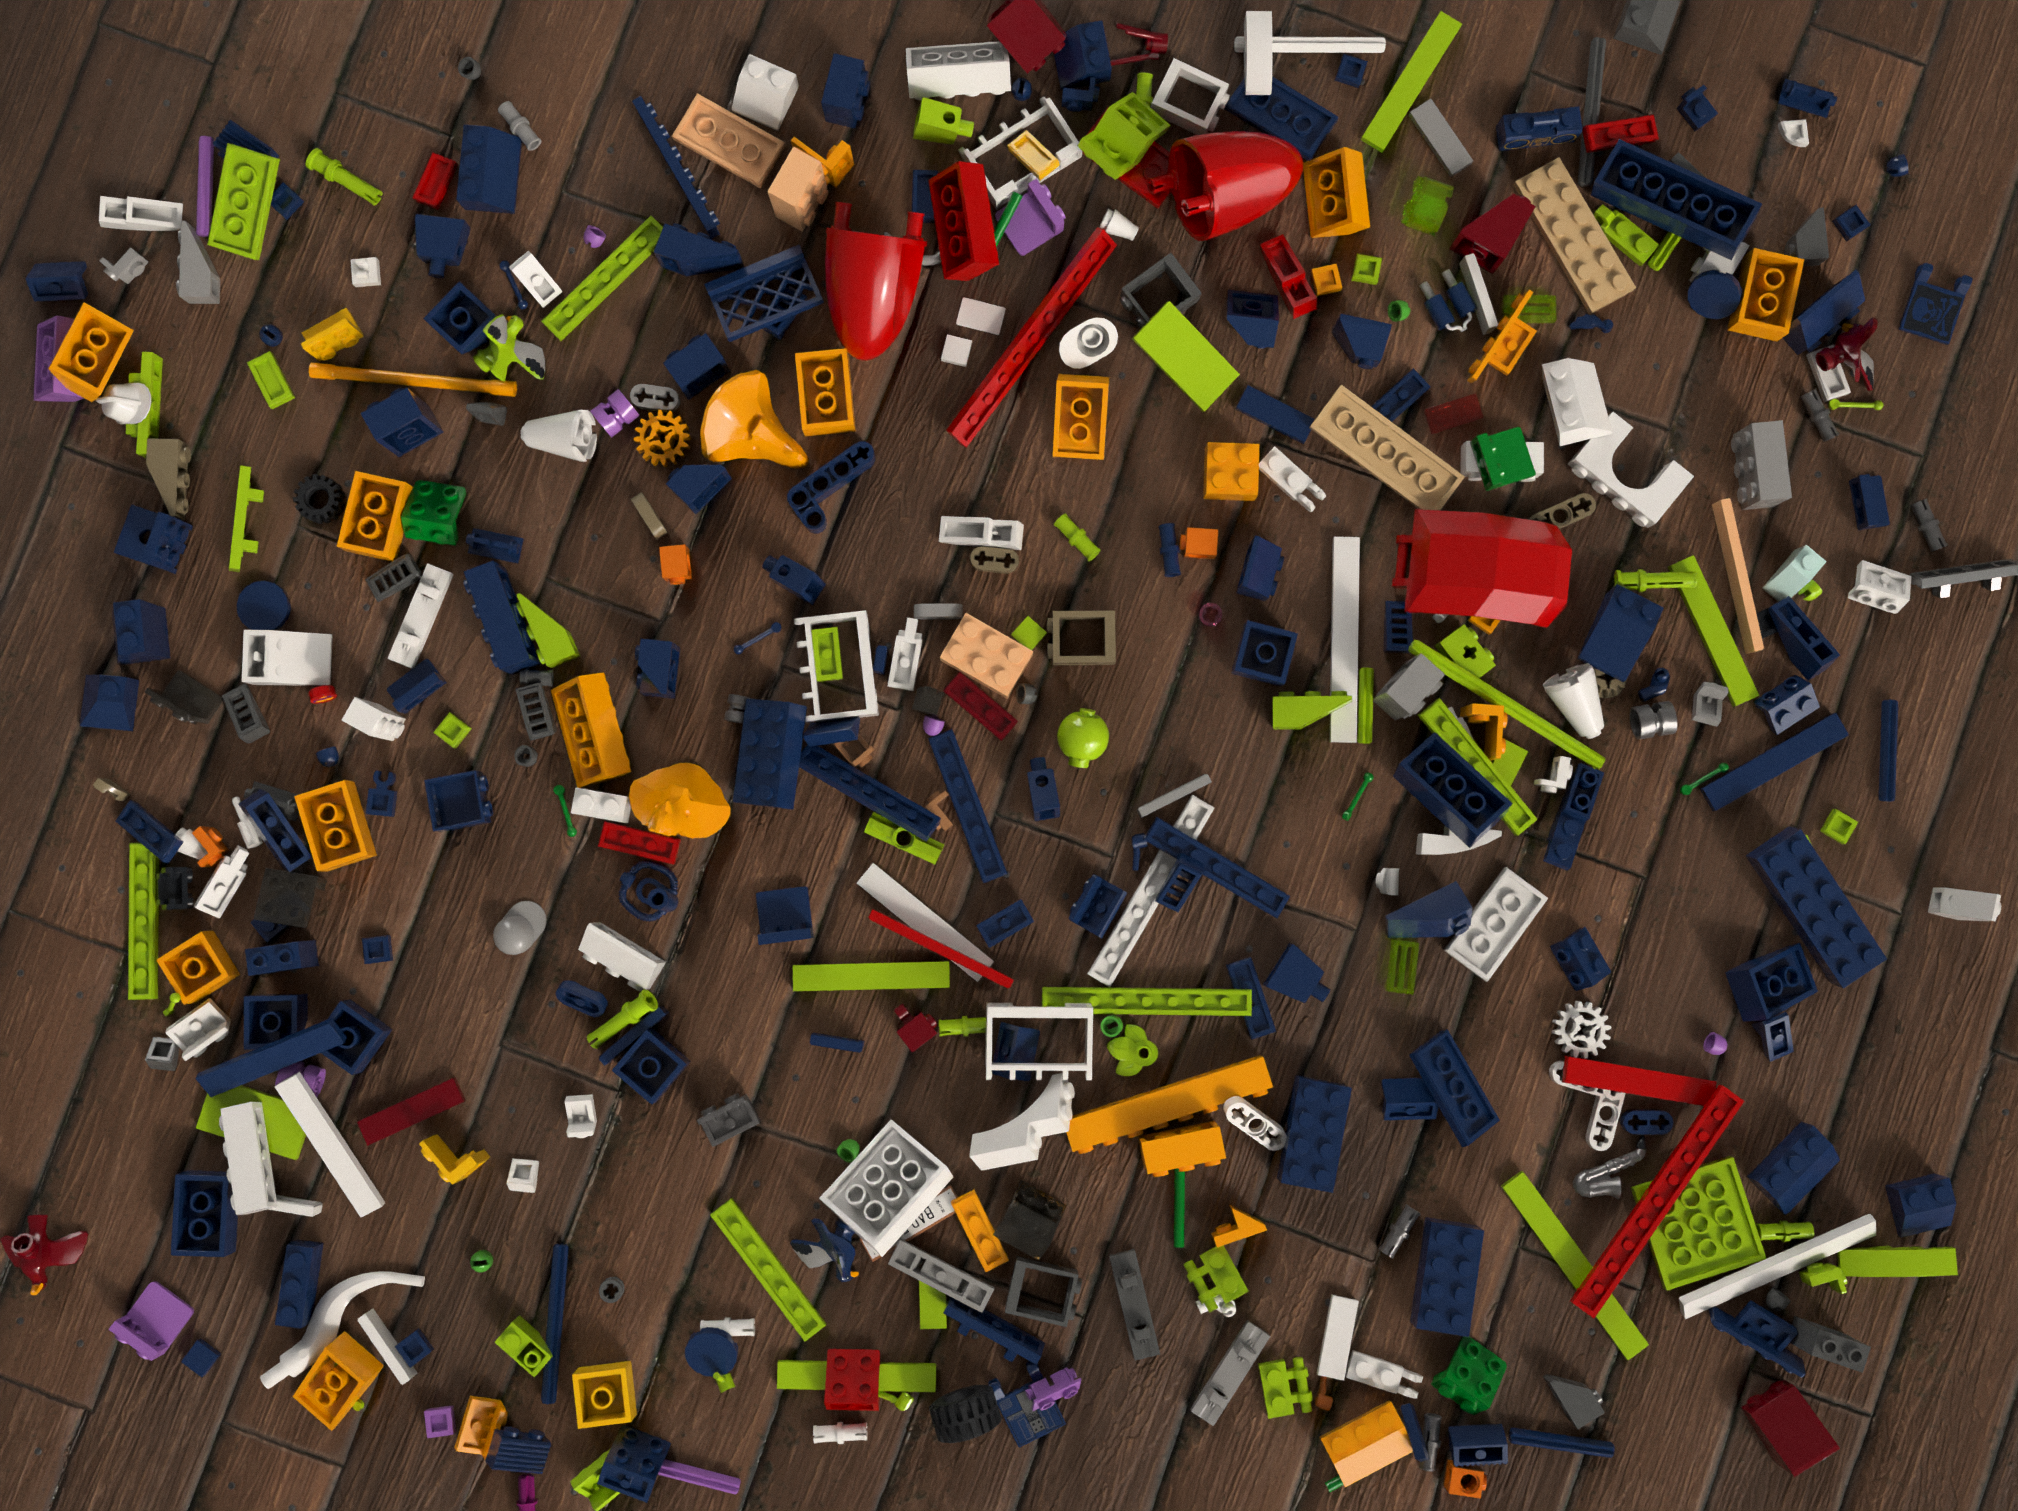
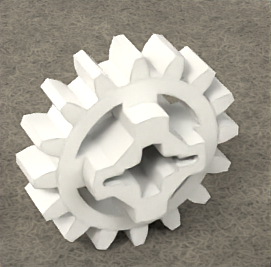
M1575 1001V1007L1571 1004H1565L1567 1011L1558 1010L1557 1013L1561 1018L1552 1021L1558 1025V1028L1552 1030V1033L1559 1035V1038L1554 1042L1556 1044H1564L1561 1051L1567 1053L1571 1050V1056L1576 1058L1579 1052L1581 1057L1585 1059L1588 1058V1052L1595 1056L1598 1055L1596 1048L1605 1049L1606 1046L1602 1041L1604 1039L1610 1040L1611 1038L1605 1034V1030L1611 1029V1026L1604 1024L1608 1016L1599 1015L1602 1009L1597 1006L1592 1009V1003L1586 1002L1583 1006L1581 1001ZM1579 1012H1586L1592 1017L1584 1019ZM1579 1025L1585 1026L1582 1030L1583 1035L1578 1034V1031L1581 1029ZM1579 1040L1584 1047H1576L1571 1042Z

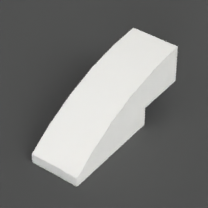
M1246 11L1244 21L1245 95H1271L1272 11Z
M100 196L99 223L101 227L125 230H180L183 204L127 196V199Z
M941 516L939 542L973 547L984 546L1021 550L1024 525L1019 521Z
M1444 826V835L1418 834L1416 854L1440 855L1471 850L1501 837L1502 831L1489 830L1469 848L1449 828Z

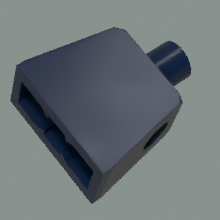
M416 214L417 256L423 262L430 263L429 276L444 278L445 265H460L471 228L463 219Z
M769 555L762 565V568L770 573L769 578L777 585L812 606L826 585L815 572L784 555H781L779 559Z
M1045 757L1033 758L1030 760L1032 772L1027 773L1034 821L1059 818L1060 804L1054 771L1051 768L1047 769ZM1041 783L1046 784L1045 787H1039L1038 785Z
M1290 943L1263 984L1267 988L1303 1003L1308 1000L1310 995L1323 1002L1331 990L1319 982L1324 971L1298 947Z

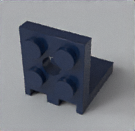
M131 504L113 553L176 574L177 569H175V566L179 562L180 554L183 555L186 545L183 543L187 540L189 530L192 531L193 526L162 512L155 513ZM151 531L147 544H145L143 541L144 534Z

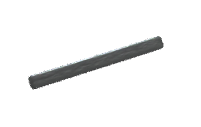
M1595 37L1590 45L1583 127L1599 122L1606 48L1605 38ZM1583 133L1577 184L1580 187H1590L1593 183L1596 152H1586Z

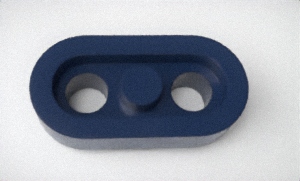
M563 981L556 990V997L562 1004L592 1017L602 1016L608 1007V1002L602 993L593 991L575 981Z

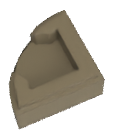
M98 778L93 784L94 788L102 793L107 791L118 801H125L130 795L110 779Z

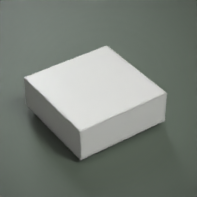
M947 334L941 361L966 367L972 340Z

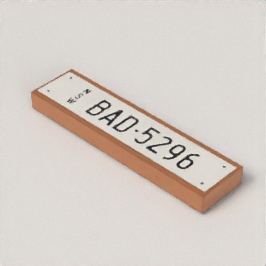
M951 1184L941 1190L901 1235V1239L909 1241L956 1213L951 1201L958 1198ZM860 1238L872 1262L879 1259L881 1256ZM900 1238L893 1244V1246L885 1254L891 1252L896 1248Z

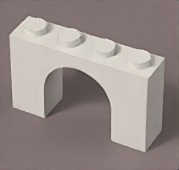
M1612 412L1608 415L1612 434L1588 439L1568 465L1572 467V472L1580 478H1586L1591 482L1592 488L1602 495L1606 494L1611 498L1616 508L1622 511L1625 510L1632 515V519L1636 524L1649 528L1658 522L1694 476L1673 460L1665 465L1647 488L1633 489L1623 485L1613 472L1612 457L1617 447L1633 427L1616 413Z

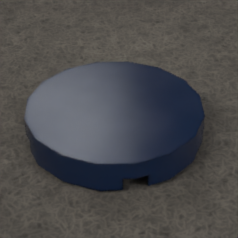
M1719 270L1702 272L1694 278L1688 289V301L1691 308L1697 314L1710 319L1724 318L1735 312L1742 297V288L1739 281L1732 274L1727 272L1724 274L1719 272Z
M258 581L244 588L238 597L236 605L237 614L241 622L249 629L277 630L288 620L291 604L286 591L279 585L268 581Z
M706 1327L702 1328L700 1332H694L690 1336L685 1347V1358L689 1366L699 1374L713 1377V1374L718 1372L721 1375H725L733 1369L737 1361L738 1345L736 1342L734 1343L731 1339L732 1336L728 1332L719 1328Z

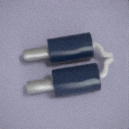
M1450 269L1442 273L1449 286L1446 294L1459 317L1462 319L1468 316V319L1463 323V328L1461 326H1450L1455 322V319L1441 294L1435 295L1427 281L1419 286L1427 299L1424 306L1438 331L1447 328L1448 330L1458 329L1463 332L1467 330V324L1472 319L1471 313L1478 308L1464 283H1457Z

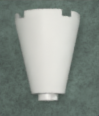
M581 409L529 420L521 428V439L528 447L580 462H586V459L593 457L596 449L597 434H592L591 426L596 425L595 419L590 411Z
M1590 664L1577 665L1566 669L1567 673L1560 677L1557 673L1543 683L1545 692L1579 736H1586L1587 739H1591L1600 735L1601 729L1604 728V721L1593 667Z

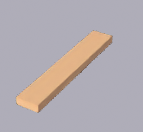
M1722 499L1712 504L1745 654L1763 650L1764 645L1731 499Z

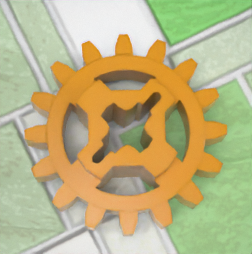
M658 410V416H654L649 412L648 421L640 419L643 427L635 428V431L640 436L635 437L634 441L641 444L636 448L639 453L645 452L642 456L645 461L652 458L651 463L654 466L661 461L662 465L667 467L669 460L674 465L677 464V456L685 458L682 450H690V446L685 441L690 440L691 435L684 433L689 427L687 424L680 425L683 419L680 416L674 419L672 411H669L666 416H664L662 410ZM661 423H669V424H672V425L669 426V427H666V426H662ZM652 428L650 436L647 437L648 431ZM661 434L665 435L666 441L664 443L660 441ZM679 439L676 448L673 449L675 441ZM652 450H660L663 451L665 454H656L653 453Z

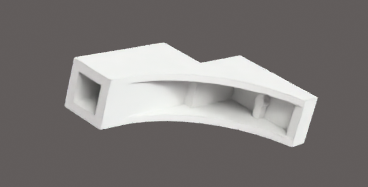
M1062 1073L1052 1075L1043 1093L1025 1112L1000 1127L972 1134L969 1157L981 1171L1038 1160L1039 1148L1042 1145L1041 1137L1069 1132L1070 1120L1072 1119V1098L1075 1095L1072 1083L1068 1082V1080H1062Z

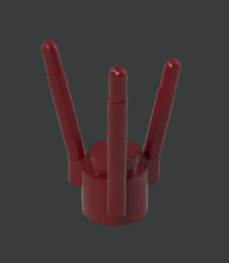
M1116 24V28L1125 30L1126 34L1145 38V50H1149L1150 53L1111 60V66L1148 59L1158 60L1159 54L1166 55L1168 33L1151 32L1129 25Z

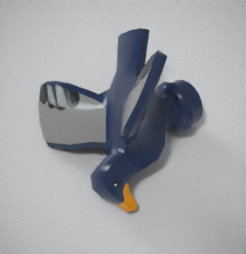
M840 1218L836 1221L835 1233H831L822 1220H811L819 1233V1242L791 1241L790 1244L793 1250L809 1268L820 1267L828 1262L835 1261L836 1278L841 1282L850 1281L859 1275L858 1271H851V1265L855 1257V1248L851 1243V1238L855 1232Z

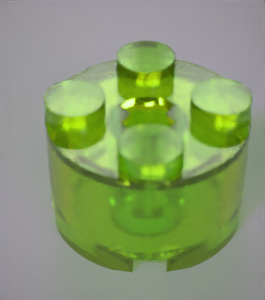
M1417 176L1412 187L1413 194L1411 200L1407 199L1402 211L1404 215L1401 223L1406 227L1434 236L1435 232L1440 228L1449 206L1445 199L1447 196L1452 197L1454 187L1426 176Z

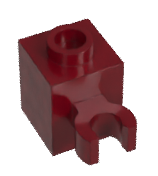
M903 1003L894 1009V1012L905 1024L896 1032L912 1053L938 1033L936 1029L938 1023L930 1013L925 1015L922 1011L913 1017Z

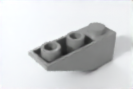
M181 221V229L178 231V240L181 248L180 254L177 257V265L180 269V278L176 283L177 293L180 298L189 304H220V277L200 237L196 234V229L188 222Z

